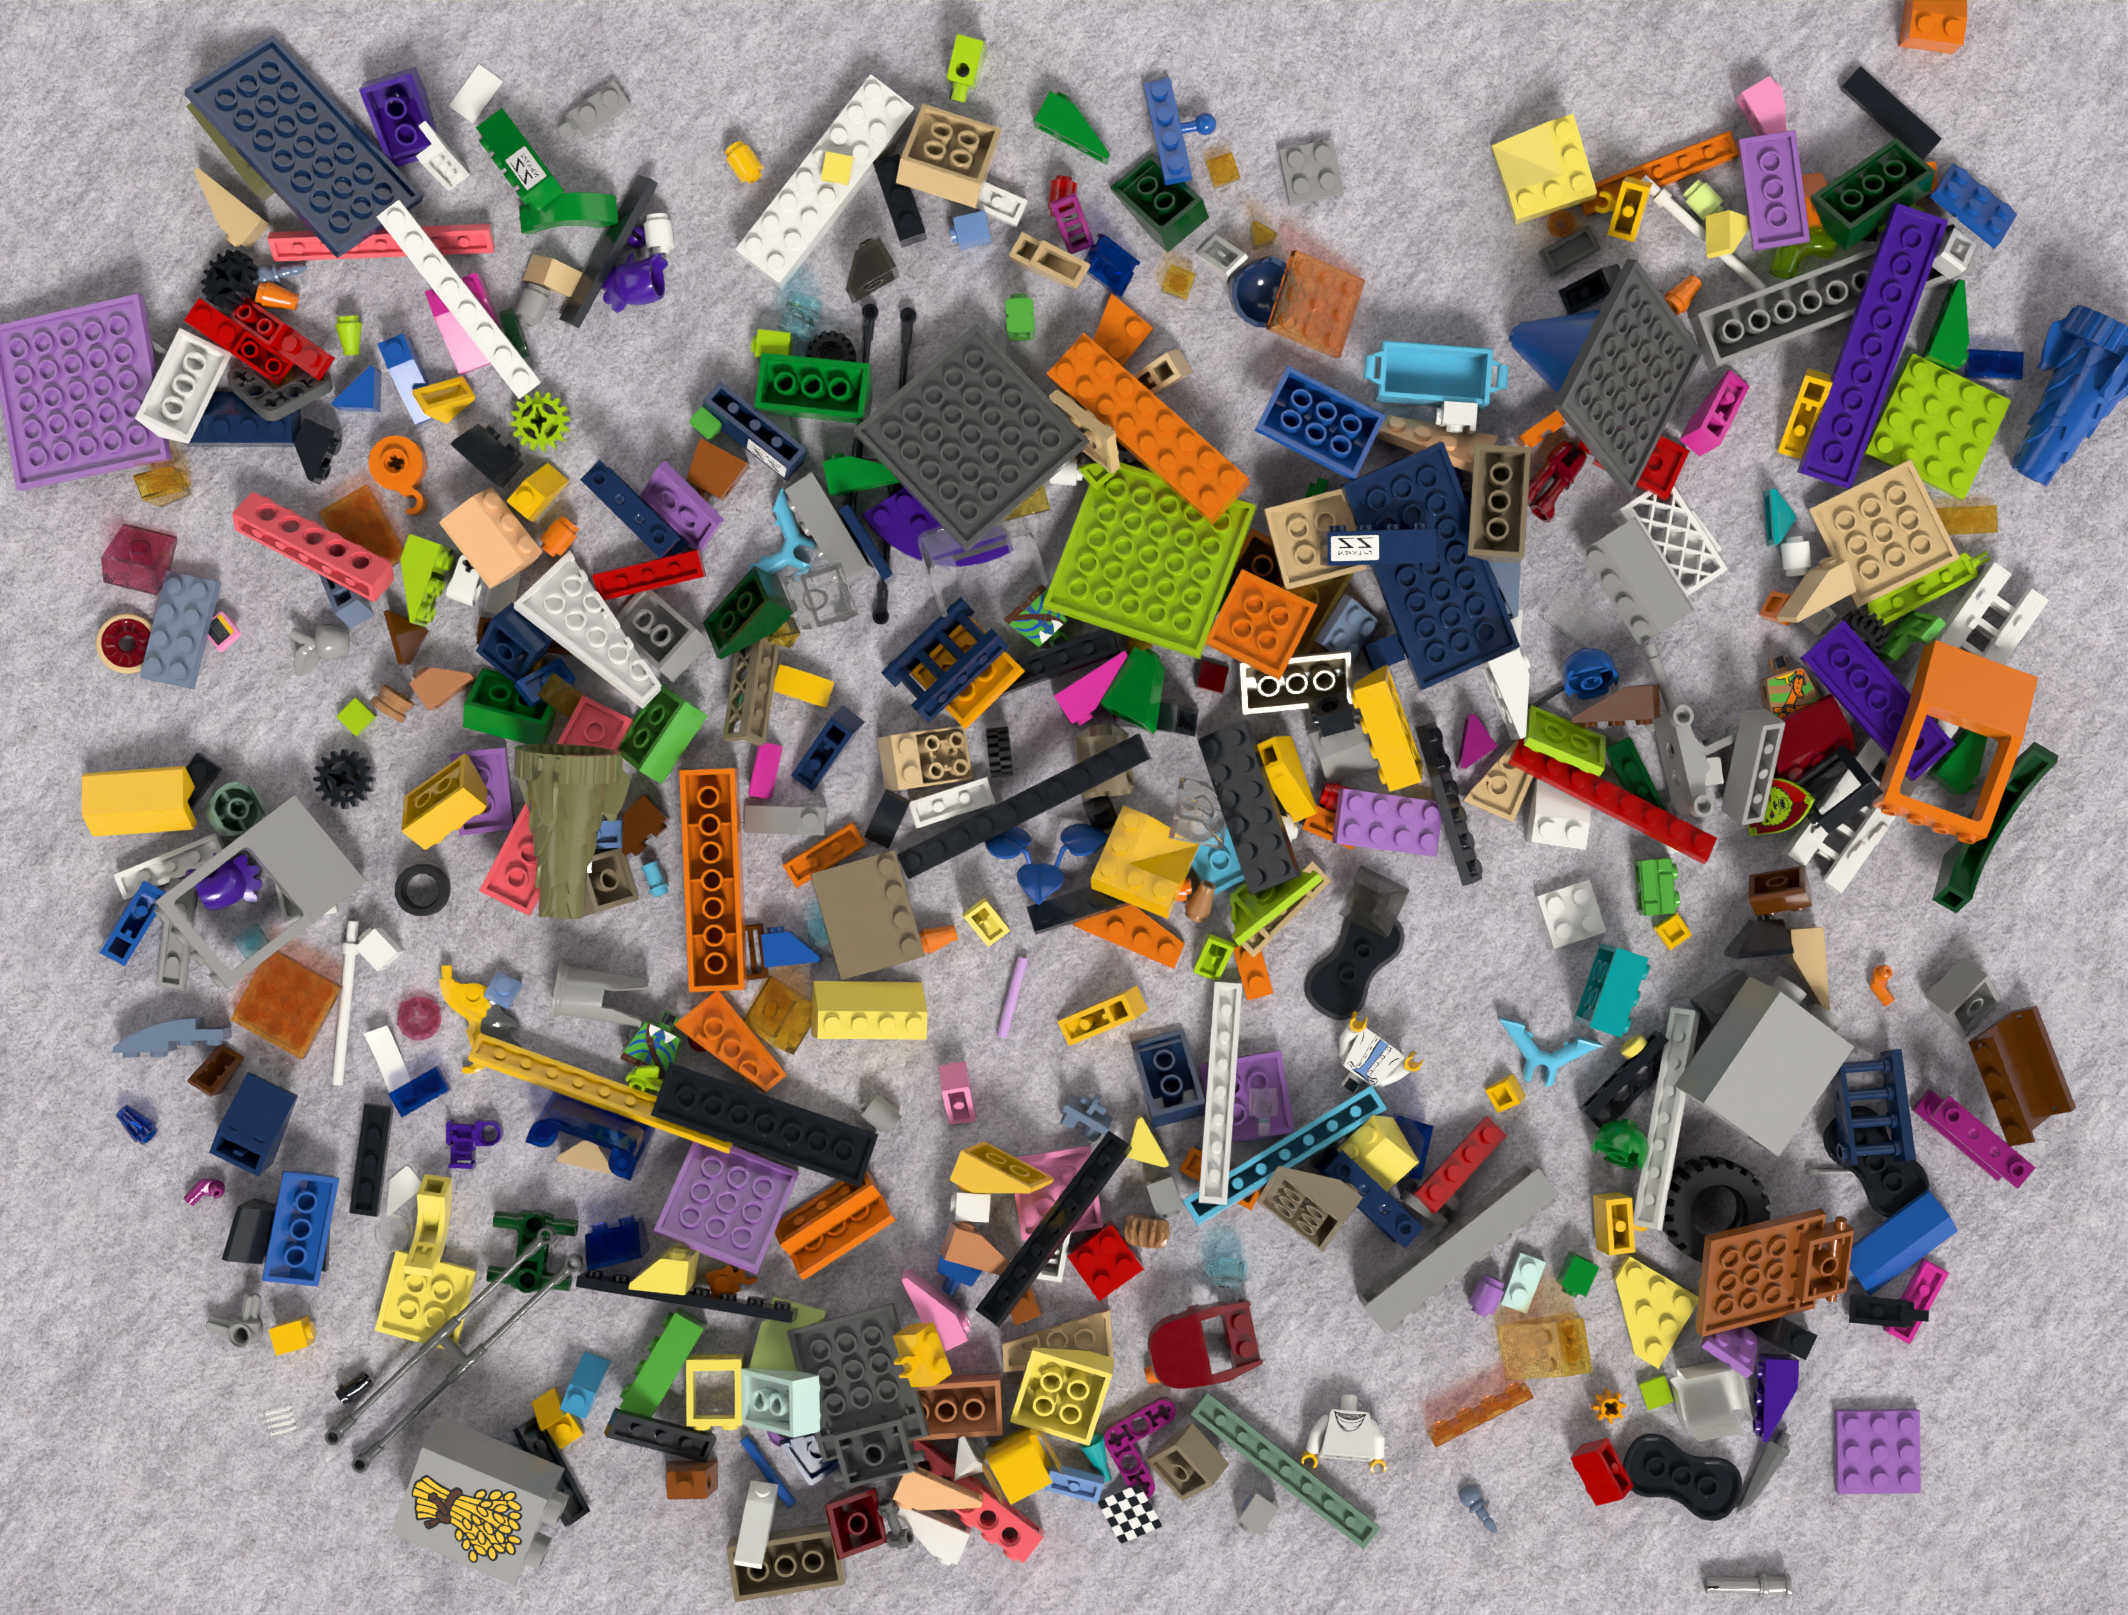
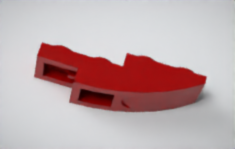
M244 297L242 299L243 305L240 306L238 304L229 318L320 381L335 358L260 305Z
M201 298L197 300L184 319L186 323L278 386L294 365L289 359Z

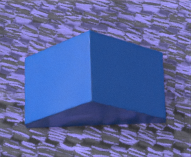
M370 365L331 404L341 411L380 412L382 373Z

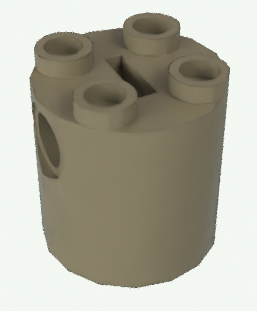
M1112 723L1090 725L1074 738L1077 764L1130 738L1129 733ZM1133 769L1082 793L1081 797L1095 798L1107 796V794L1108 796L1132 794V788H1134Z

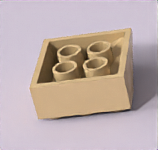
M922 103L900 159L896 183L976 208L996 155L1002 129Z

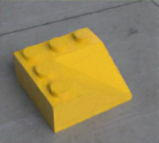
M1123 805L1091 876V889L1168 919L1200 845L1153 817Z

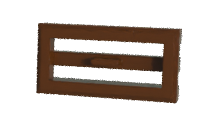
M763 923L745 925V931L748 932L752 974H748L747 979L769 978L768 967H764L761 935L764 934ZM753 930L758 931L762 973H758Z

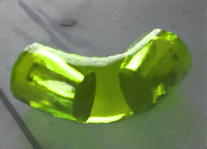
M1809 228L1810 242L1777 248L1772 258L1769 273L1782 279L1795 278L1799 265L1805 257L1818 256L1830 259L1836 247V242L1826 234L1824 229Z

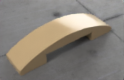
M1313 861L1302 871L1307 873L1316 871L1322 878V881L1241 945L1253 958L1310 900H1313L1331 882Z

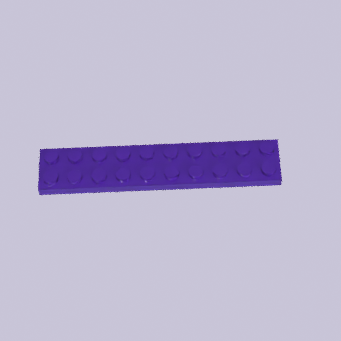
M1893 203L1830 378L1833 384L1812 428L1797 473L1851 489L1949 220Z

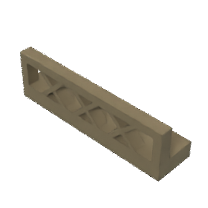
M767 636L753 643L747 655H745L746 647L735 652L722 740L726 742L746 740L757 746L766 744L780 640ZM746 668H748V674L742 681V673ZM743 692V693H744V701H743L742 704L738 707V706H737V698H738V697L741 695V693ZM740 719L739 732L733 733L734 725Z

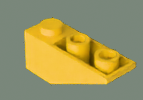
M1292 736L1273 737L1257 744L1272 790L1287 813L1292 817L1293 822L1295 823L1317 814L1318 811Z

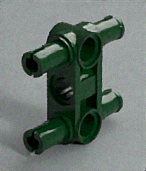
M540 1209L534 1211L523 1210L520 1213L495 1211L493 1227L514 1229L519 1233L516 1259L524 1252V1248L537 1237L540 1231L531 1227V1217L538 1218L542 1223V1227L552 1226L556 1230L557 1235L577 1236L578 1220L555 1218L552 1213H546ZM543 1231V1236L550 1239L551 1234L548 1231ZM545 1244L532 1257H528L501 1283L510 1284L513 1289H518L523 1293L538 1292L551 1280V1276L555 1274L548 1272L547 1269L549 1244ZM490 1265L487 1270L486 1281L492 1282L507 1267ZM525 1272L534 1275L535 1284L530 1285L525 1282L523 1277ZM568 1275L559 1285H555L552 1289L570 1291L572 1275Z

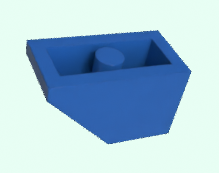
M784 926L767 928L768 933L761 935L765 968L822 961L820 953L793 931H784Z

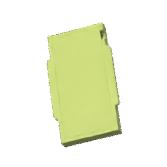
M773 1296L771 1304H774L775 1301H786L791 1303V1307L798 1308L797 1319L792 1323L769 1319L761 1323L749 1368L797 1371L787 1331L824 1321L826 1310Z

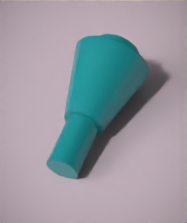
M1094 1431L1090 1446L1082 1443L1078 1445L1093 1466L1097 1468L1098 1474L1105 1476L1104 1482H1108L1112 1477L1106 1464L1104 1434Z

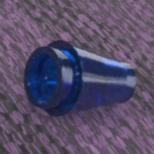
M129 1105L121 1108L116 1114V1118L119 1119L134 1142L144 1145L158 1132V1128L153 1120Z

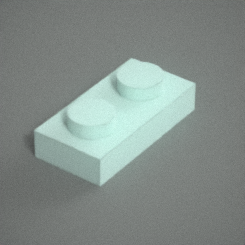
M1519 1251L1500 1303L1527 1314L1546 1262Z

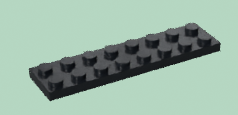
M670 1062L650 1114L651 1116L861 1187L879 1135Z

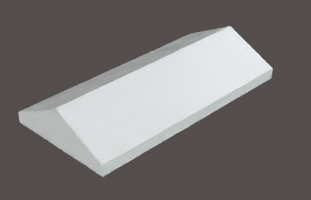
M179 328L135 419L159 437L189 444L232 354Z

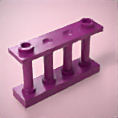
M1928 1089L1911 1109L1996 1181L2003 1177L2016 1189H2019L2036 1168L2011 1146L2008 1147L2005 1141L1949 1095L1943 1100L1934 1091Z

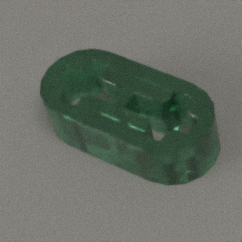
M513 307L499 311L506 337L523 358L530 357L526 339Z

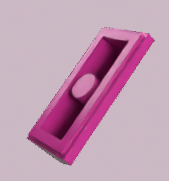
M771 743L758 746L748 791L750 796L765 799L772 798L783 749L782 746Z

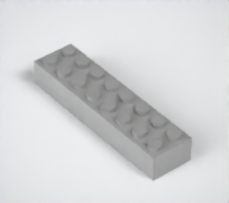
M1530 1161L1526 1162L1447 1225L1444 1230L1442 1229L1359 1295L1358 1299L1384 1333L1388 1330L1391 1332L1395 1331L1404 1323L1402 1319L1408 1314H1416L1426 1305L1424 1302L1432 1295L1437 1297L1447 1289L1446 1284L1452 1279L1458 1280L1469 1271L1468 1267L1475 1261L1479 1263L1486 1259L1491 1253L1489 1250L1496 1244L1502 1245L1512 1237L1511 1232L1519 1226L1523 1228L1531 1223L1536 1212L1540 1209L1544 1211L1550 1208L1556 1202L1555 1197L1559 1193L1538 1167Z

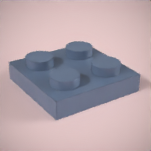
M1344 594L1314 641L1328 652L1350 650L1352 664L1379 621L1352 597Z

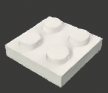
M1589 879L1536 896L1553 949L1606 932Z

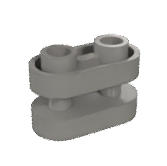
M1425 1170L1423 1174L1419 1171L1412 1179L1413 1182L1418 1184L1415 1191L1431 1175L1430 1172ZM1405 1189L1399 1197L1403 1202L1443 1230L1450 1222L1444 1216L1448 1209L1451 1208L1457 1212L1463 1204L1459 1200L1462 1195L1456 1191L1436 1213L1432 1214L1408 1190Z

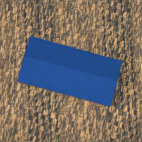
M310 1171L282 1172L262 1281L319 1286L339 1177Z
M1927 1189L1852 1245L1849 1270L1865 1292L1871 1296L1958 1232L1949 1214Z

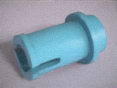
M658 861L641 867L650 888L648 893H652L653 898L669 892L667 888L669 883H665L658 866Z

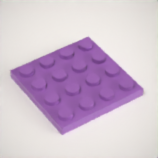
M693 1141L653 1234L757 1275L795 1186L799 1172L734 1146L731 1147L729 1154Z

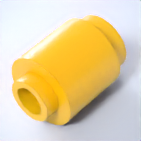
M740 140L726 149L724 152L727 157L726 161L741 183L748 182L752 184L762 176L761 171L764 166L748 144L745 145Z

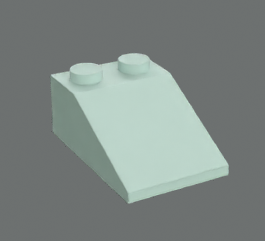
M742 1368V1424L793 1438L820 1432L819 1375L802 1371Z

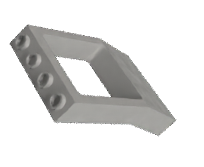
M294 795L156 900L154 904L157 908L153 911L163 923L167 921L171 923L175 928L172 933L182 945L186 942L193 949V952L190 953L193 959L200 966L205 964L212 973L208 976L218 988L224 986L228 989L366 881ZM247 850L299 911L300 918L234 970H229L175 907V901L239 851Z

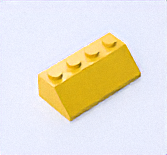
M1388 665L1382 666L1355 682L1351 699L1355 709L1360 708L1363 718H1360V724L1364 734L1369 733L1372 741V743H1369L1373 759L1378 758L1381 766L1378 769L1382 784L1387 783L1391 792L1422 782L1423 763Z

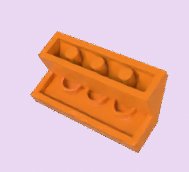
M866 1170L861 1187L839 1181L782 1218L776 1228L775 1235L779 1245L790 1255L798 1275L805 1280L896 1221L884 1196Z

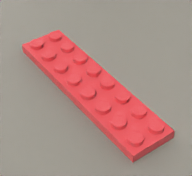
M582 695L557 744L588 745L618 750L633 720ZM525 803L479 891L531 916L539 901L540 888L535 887L536 856H534L533 835H531L529 828V810Z

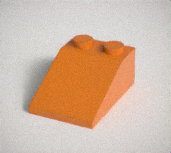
M1905 0L1898 47L1948 54L1955 53L1964 45L1967 24V0Z

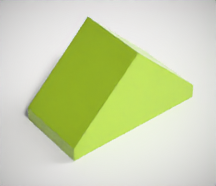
M1207 932L1193 973L1218 982L1235 948V943Z

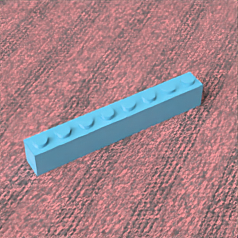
M1371 1085L1230 1171L1227 1205L1199 1203L1200 1190L1184 1199L1183 1205L1198 1227L1267 1185L1278 1166L1290 1169L1297 1167L1359 1129L1373 1115H1382L1387 1108Z

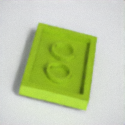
M1533 705L1530 706L1527 711L1524 746L1529 747L1535 752L1549 755L1559 762H1566L1586 773H1592L1600 777L1605 769L1606 736L1588 728H1581L1579 724L1572 723L1567 719Z

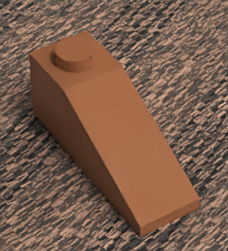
M950 1221L940 1250L944 1260L1001 1276L1011 1261L975 1228V1224L968 1221H959V1223Z

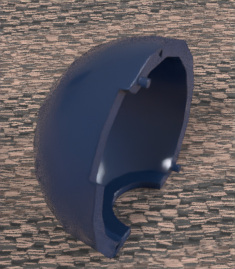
M1266 256L1247 264L1231 278L1229 298L1232 309L1241 320L1254 327L1269 328L1280 324L1290 314L1289 312L1295 301L1297 284L1294 273L1285 262L1274 256Z

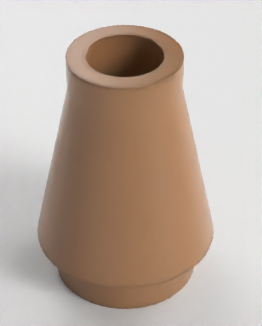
M1208 880L1200 882V885L1185 905V915L1187 918L1203 923L1206 918L1210 917L1216 889L1214 883Z

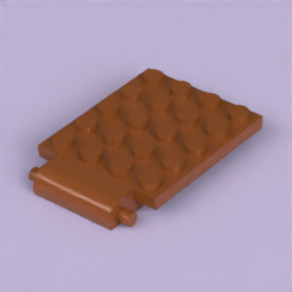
M1819 1208L1705 1235L1696 1332L1701 1337L1814 1309L1816 1299L1826 1297L1825 1299L1828 1302H1836L1837 1294L1847 1291L1854 1228L1846 1223L1847 1219L1843 1216H1837L1835 1221L1825 1223L1826 1213Z

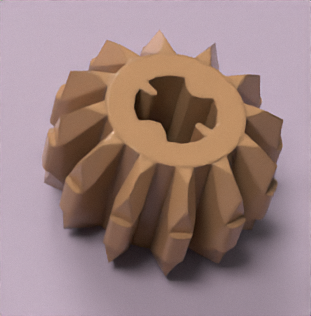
M1129 1215L1126 1218V1223H1124V1241L1132 1246L1149 1249L1163 1248L1167 1246L1170 1235L1169 1222L1166 1219L1153 1215Z

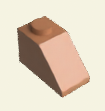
M424 667L413 675L415 679L409 684L426 708L430 711H436L476 681L477 676L471 673Z

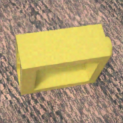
M690 1354L686 1359L687 1426H694L695 1430H708L711 1426H721L723 1430L738 1429V1426L743 1425L741 1369L745 1368V1354ZM695 1371H735V1415H696Z

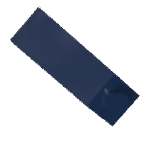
M843 705L829 719L791 776L813 792L851 743L865 721Z

